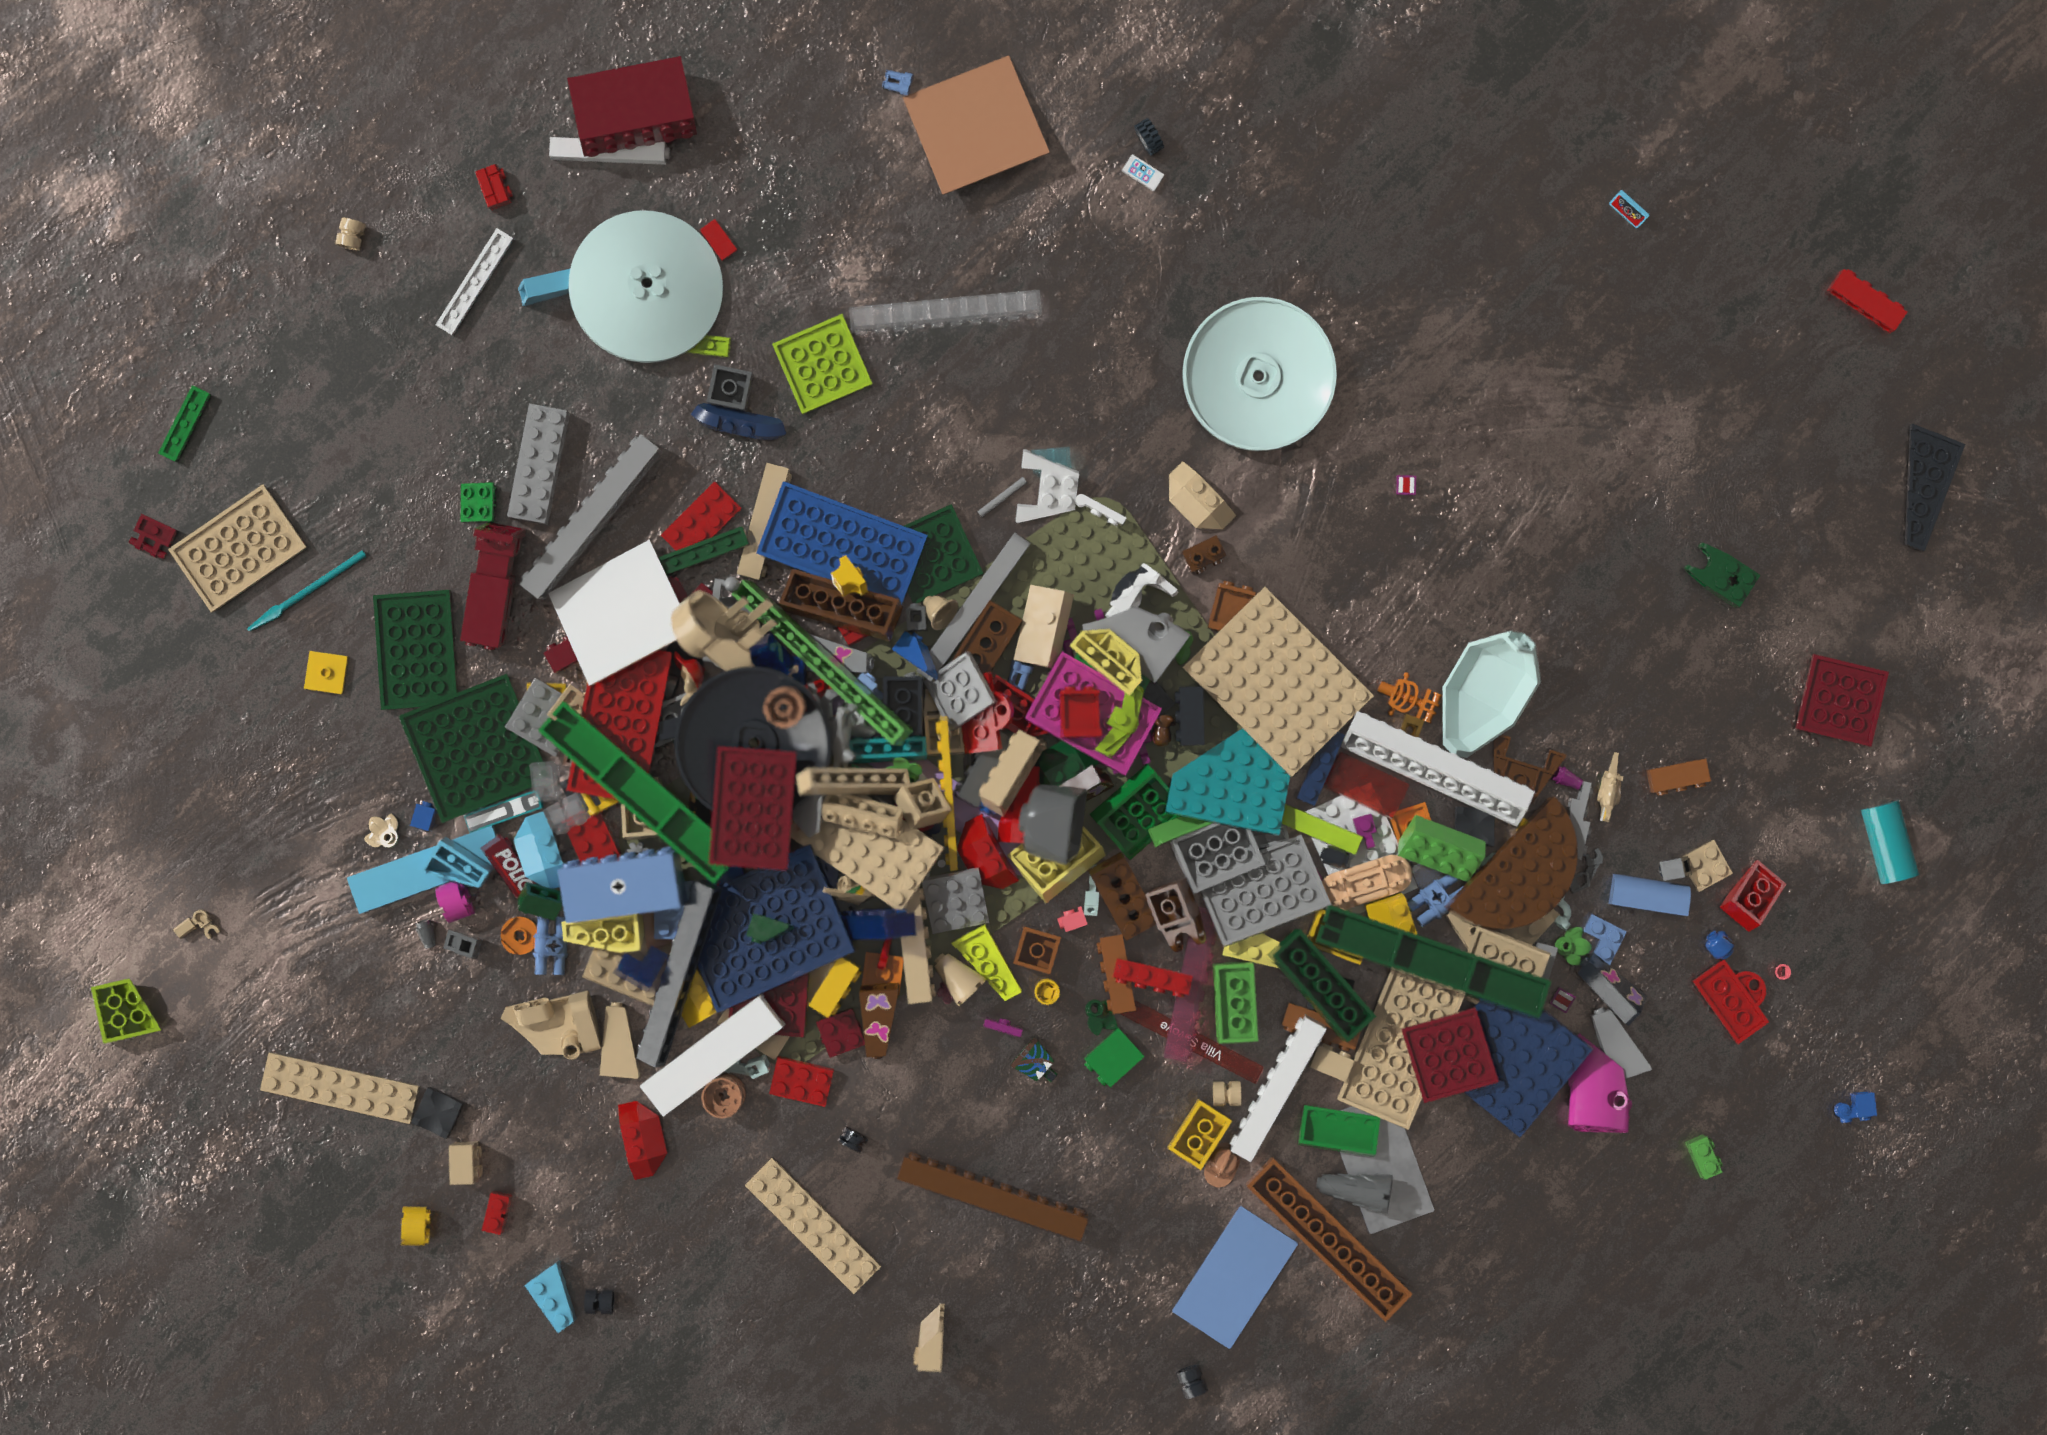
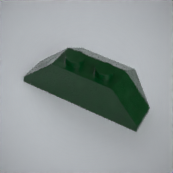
M1060 741L1043 751L1034 766L1040 767L1039 785L1060 786L1092 765L1096 766L1100 762L1064 741Z

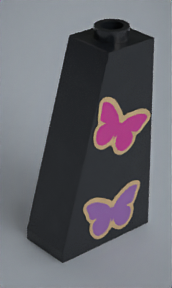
M1594 952L1589 958L1585 956L1581 960L1578 974L1614 1013L1629 1026L1641 1014L1647 995Z

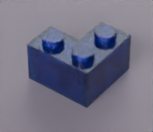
M652 945L647 949L641 961L624 953L612 973L638 988L648 991L668 954Z

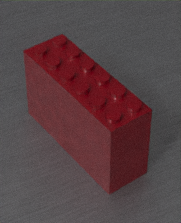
M681 56L567 78L584 157H595L602 153H615L622 149L631 150L637 146H651L658 142H671L674 139H687L697 135Z

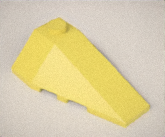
M637 913L572 923L564 921L562 922L563 941L620 953L640 951L644 939L643 915Z

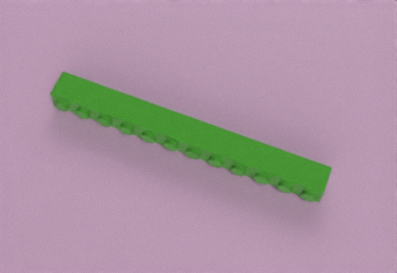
M748 580L741 581L739 588L732 595L738 601L742 597L746 598L749 603L744 607L750 612L766 599L773 603V606L763 613L758 620L763 624L767 623L770 619L777 622V625L770 630L848 704L853 703L856 705L857 712L892 745H902L913 730L754 582Z

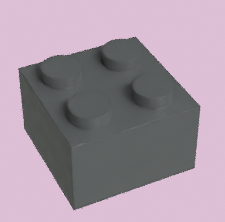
M714 364L706 402L712 405L746 411L754 374L749 371Z

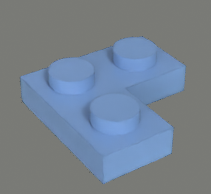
M1593 914L1590 915L1583 929V932L1599 939L1594 953L1610 965L1626 931Z

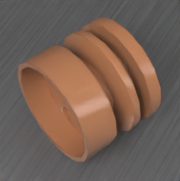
M726 1073L718 1075L705 1086L702 1092L703 1107L707 1113L716 1118L732 1116L745 1102V1085L735 1075ZM725 1090L728 1091V1092H727L728 1097H727L726 1099L723 1098V1097H724L723 1092H724Z

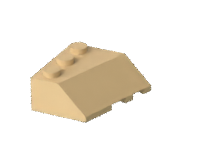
M940 1304L921 1322L919 1347H916L914 1353V1365H918L917 1371H941L943 1361L944 1304Z

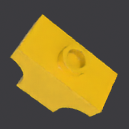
M846 555L839 559V568L831 573L833 584L843 597L852 592L859 593L861 596L864 595L868 590L859 567H854Z

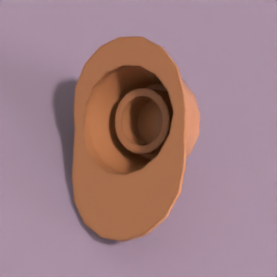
M1227 1142L1219 1143L1215 1147L1205 1165V1179L1213 1187L1220 1188L1228 1185L1233 1180L1240 1164L1241 1156L1231 1152V1145Z

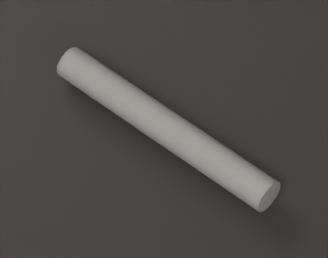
M1024 477L1020 478L977 512L981 517L985 516L1023 487L1027 481Z

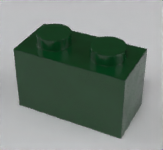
M530 882L525 883L518 897V911L554 921L563 905L561 891Z

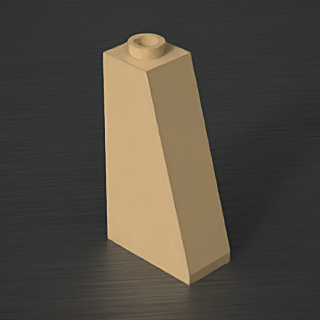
M611 1002V1005H607L605 1009L600 1076L639 1079L641 1073L638 1059L636 1058L637 1053L628 1008L622 1006L623 1003Z

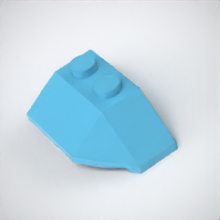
M545 811L527 816L513 840L525 877L541 886L551 889L560 887L558 869L563 867V862Z

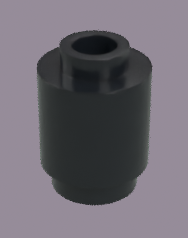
M1328 845L1327 848L1323 847L1320 858L1323 859L1322 863L1336 868H1346L1350 853H1346L1345 850Z

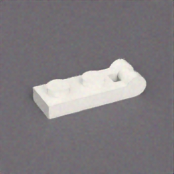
M1079 494L1076 497L1075 502L1078 507L1086 506L1092 509L1091 513L1095 516L1101 517L1103 515L1108 518L1107 522L1116 527L1118 525L1123 526L1126 517L1083 494Z

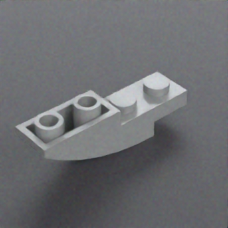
M1585 781L1582 782L1579 788L1577 799L1569 798L1567 814L1576 834L1578 860H1581L1582 856L1585 857L1586 838H1590L1592 827H1589L1590 822L1583 821V818L1587 817L1589 807L1586 806L1587 801L1591 799L1593 794L1592 783Z

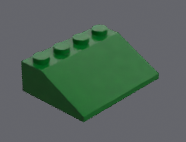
M1148 764L1142 767L1089 814L1129 860L1134 858L1152 842L1148 831L1150 828L1180 817L1179 815L1165 813L1170 788Z

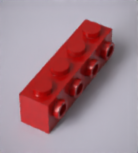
M1118 958L1113 973V978H1116L1117 983L1127 985V982L1130 981L1135 983V987L1146 989V986L1154 987L1153 991L1165 993V990L1173 992V996L1184 998V994L1189 995L1193 977Z

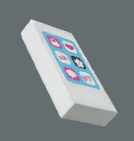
M1133 154L1122 169L1123 173L1153 192L1164 177L1163 173Z

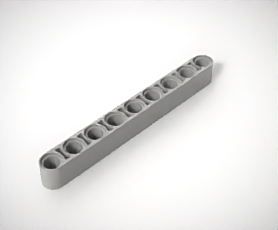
M1016 532L1009 539L929 651L936 671L943 668L976 622L988 601L993 598L1031 543ZM917 668L916 672L921 674L923 677H925L926 679L930 677L928 674Z

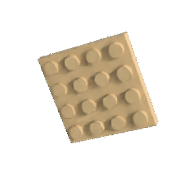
M1477 926L1468 949L1469 953L1539 977L1543 976L1551 953L1480 926ZM1468 995L1464 997L1465 1000L1478 1004L1480 1001Z
M644 933L640 951L620 953L594 947L582 977L653 1006L655 994L661 983V975L665 971L666 960L672 949V943L664 947L648 949Z

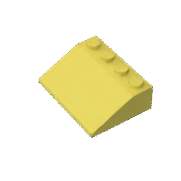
M1083 826L1079 854L1067 865L1028 854L1024 848V843L1020 844L1007 856L1036 893L1047 903L1106 855L1102 845Z

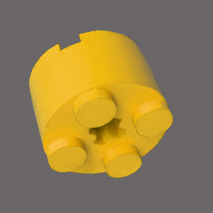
M403 1206L401 1245L425 1246V1243L429 1244L430 1228H426V1226L430 1224L431 1209H427V1207Z

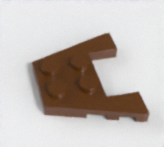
M1500 735L1493 740L1494 773L1507 777L1513 782L1525 785L1530 790L1535 791L1530 802L1532 804L1564 761L1566 754L1549 750L1544 768H1540L1506 757L1511 737Z

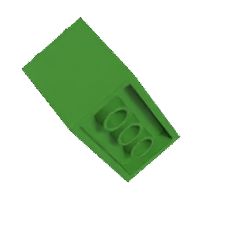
M1250 961L1212 963L1216 1038L1218 1043L1258 1041L1254 963Z

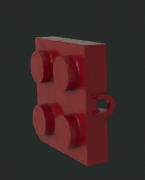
M852 1008L816 1021L821 1034L820 1039L826 1047L829 1058L865 1045L861 1032L862 1026L860 1022H857Z

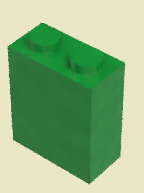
M1117 1027L1084 1057L1086 1060L1084 1065L1091 1072L1096 1071L1099 1075L1097 1079L1104 1087L1106 1085L1112 1087L1144 1055L1122 1030Z

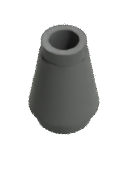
M430 919L415 923V930L424 948L436 946L434 923H431Z

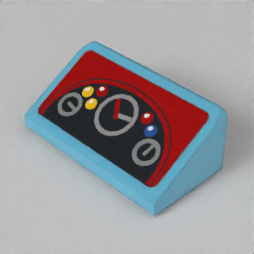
M1620 190L1609 203L1635 228H1638L1650 216L1623 190Z

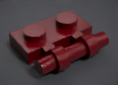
M141 514L133 530L140 535L138 539L131 537L129 544L135 546V549L139 551L144 550L150 553V556L154 558L159 557L164 560L167 553L162 551L161 547L164 545L170 548L178 530ZM149 538L156 541L154 546L145 543L146 539Z

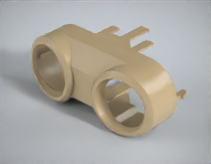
M697 591L692 593L672 612V630L682 648L695 657H708L725 671L738 667L760 666L772 668L792 676L793 673H797L799 670L797 664L791 668L783 651L764 636L777 625V622L770 619L760 628L759 621L756 620L773 606V603L768 599L749 614L745 610H741L749 603L744 597L731 608H728L714 596Z

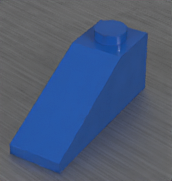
M904 631L892 650L937 680L938 674L928 647L921 642L923 638L915 632L911 635Z

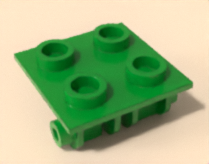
M493 482L461 484L460 522H494L496 516H494L495 509L493 507H496V505L493 504V501H496V499L493 498L495 497L496 487H494Z

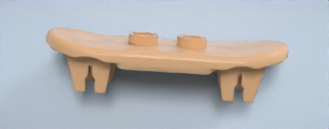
M1387 855L1329 874L1323 879L1322 884L1331 905L1346 910L1404 891L1409 886L1413 873L1409 862L1405 858L1398 855Z

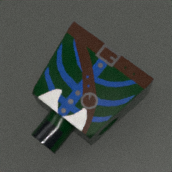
M1035 1036L1010 1064L1013 1068L1035 1081H1038L1043 1076L1051 1083L1058 1075L1050 1067L1054 1059Z

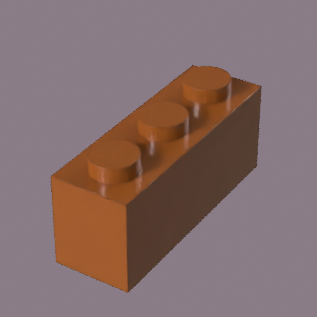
M1706 759L1646 770L1651 793L1656 792L1657 796L1668 794L1670 789H1675L1676 792L1684 791L1690 785H1694L1695 788L1706 786L1705 782L1711 781Z

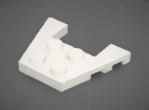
M1023 449L1022 468L1041 470L1037 505L1017 504L1016 523L1075 510L1079 471Z

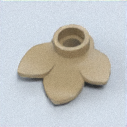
M393 814L388 815L385 820L380 817H371L369 820L371 833L364 838L367 844L375 848L382 845L387 848L394 847L399 841V836L396 832L399 825L397 818ZM388 835L391 836L389 841L386 840Z

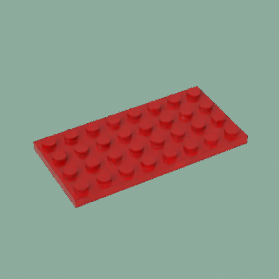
M661 650L655 651L591 686L587 682L581 713L584 718L649 774L673 655L672 652ZM572 761L567 791L617 800Z

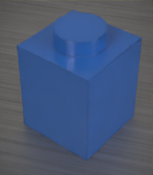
M425 801L422 804H416L410 826L432 831L437 815L436 808H433L434 804Z

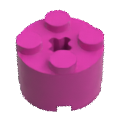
M454 880L436 887L437 901L440 908H443L445 912L443 916L448 923L475 914L474 906L468 899L471 898L470 891L464 884Z

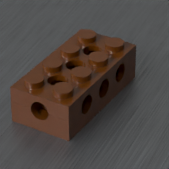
M989 600L953 660L970 651L972 656L979 655L981 657V662L977 665L981 673L992 672L1021 625L1022 620ZM999 622L1002 626L1001 630L993 632L990 629L991 624ZM982 639H990L991 646L986 649L982 648L980 645Z
M1122 852L1088 869L1091 878L1126 941L1156 925L1145 894ZM1113 878H1119L1116 882H1111ZM1127 894L1124 899H1120L1121 895ZM1136 910L1133 915H1129L1130 911Z

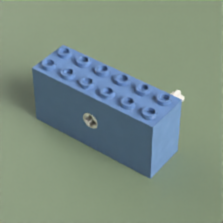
M670 846L661 848L662 850L654 852V849L644 850L642 853H638V855L635 852H628L619 857L616 854L607 855L605 858H601V860H598V857H591L579 863V860L567 861V863L563 864V867L558 869L566 923L680 908L687 901L680 854Z

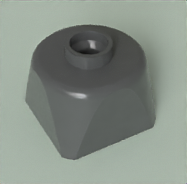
M1038 785L1033 790L1029 804L1024 803L1021 809L1019 819V831L1024 832V848L1028 854L1065 865L1079 854L1087 799L1086 788Z

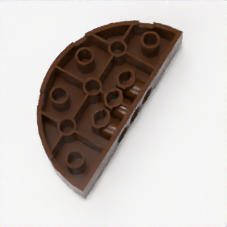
M1556 797L1547 798L1444 906L1451 914L1475 926L1490 929H1509L1531 924L1547 915L1559 904L1573 881L1577 866L1578 848L1572 822Z

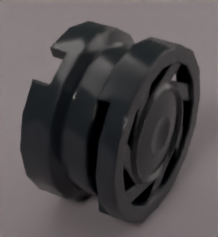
M845 1126L844 1133L840 1135L838 1141L846 1147L861 1153L863 1150L862 1146L867 1143L868 1138Z

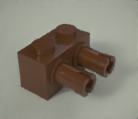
M1217 535L1181 552L1190 572H1196L1197 575L1206 571V566L1212 563L1216 566L1224 562L1223 558L1227 556Z

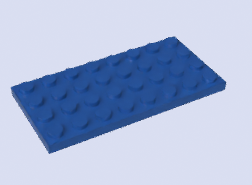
M783 481L756 554L832 580L831 573L840 566L839 559L846 555L854 567H859L863 579L866 581L867 590L897 598L902 604L927 535Z

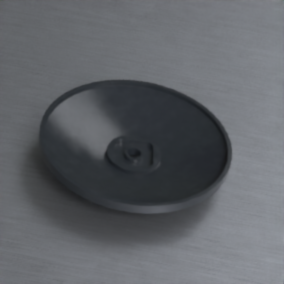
M745 666L721 672L695 690L684 705L679 716L675 731L674 747L677 765L685 784L693 795L712 811L718 747L797 752L793 812L812 796L800 795L797 775L808 768L828 767L831 753V738L828 722L820 704L803 684L793 677L772 668ZM783 686L796 688L803 695L806 702V710L803 717L795 725L787 728L778 727L768 721L764 712L765 701L769 694ZM783 702L781 709H785L787 712L789 705H785ZM752 737L759 739V747L754 748L750 745L749 741Z

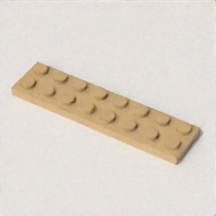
M269 1052L260 1090L411 1124L420 1086Z
M773 1157L745 1184L853 1294L881 1267Z

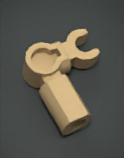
M204 909L197 910L193 914L192 919L190 917L173 929L180 939L195 930L197 924L205 929L204 933L208 939L212 938L209 933L210 929H214L217 933L220 932V928L211 923L212 920Z

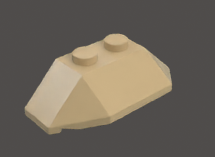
M1182 462L1169 474V501L1195 528L1224 529L1236 517L1235 513L1216 491L1185 462Z

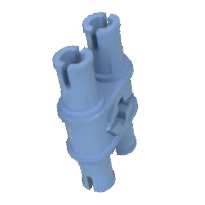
M1446 875L1440 880L1434 879L1433 883L1424 889H1420L1418 895L1407 901L1411 913L1423 904L1429 906V910L1416 918L1422 928L1434 919H1441L1444 914L1449 912L1444 906L1462 887L1451 895L1447 894L1445 889L1456 883L1458 878ZM1434 897H1436L1437 899L1441 898V902H1439L1438 900L1434 901Z
M537 916V933L534 935L535 948L533 953L535 957V974L547 975V957L552 956L554 957L553 974L565 975V958L568 956L567 942L563 941L562 922L566 921L565 917H556L555 934L550 936L548 934L549 919ZM552 943L556 945V946H553V947H550V948H549V947H546V945H549V944H552Z

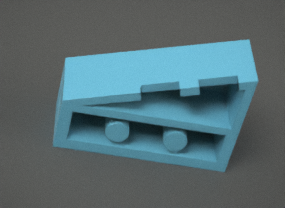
M444 837L438 842L420 872L479 888L485 884L494 868L449 838Z
M557 1261L524 1285L557 1333L577 1319L561 1270L560 1261Z

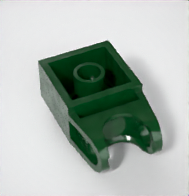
M1700 542L1698 547L1708 559L1707 566L1704 569H1698L1686 565L1684 570L1702 585L1704 589L1733 608H1739L1761 575L1731 555ZM1729 578H1734L1735 584L1730 585L1731 581Z

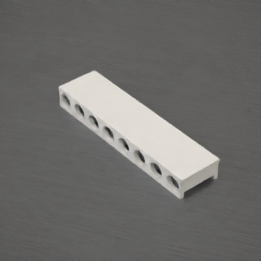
M760 994L644 1081L640 1087L661 1115L665 1116L783 1028L785 1023L780 1020L764 999V995Z

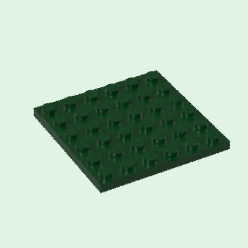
M507 674L398 716L441 823L550 781L537 746L505 728V725L519 704Z

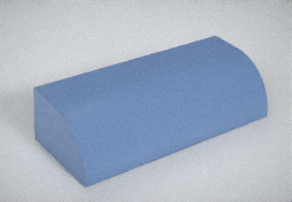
M1613 874L1609 904L1688 916L1691 889L1689 885Z

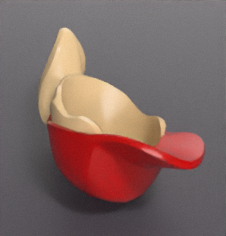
M675 651L674 662L681 671V677L685 682L684 690L686 695L680 702V705L684 706L695 690L702 685L705 677V668L701 666L698 660H685Z

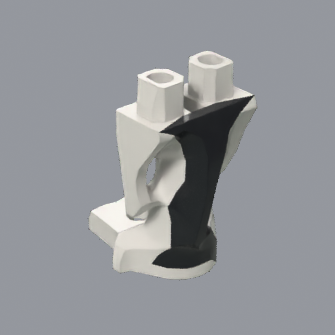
M1143 563L1138 570L1128 572L1117 583L1109 603L1111 609L1105 616L1110 617L1132 607H1139L1142 600V588L1145 585L1158 588L1171 597L1176 596L1179 592L1159 573Z

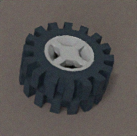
M1149 118L1134 125L1142 145L1150 156L1164 149L1163 141Z

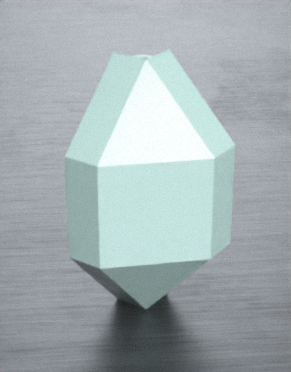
M1509 631L1468 643L1443 685V746L1450 753H1454L1458 757L1468 758L1515 726L1541 683L1536 646L1524 633Z

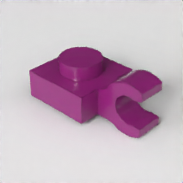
M1372 814L1352 819L1356 833L1364 837L1366 848L1375 847L1371 834L1377 831Z

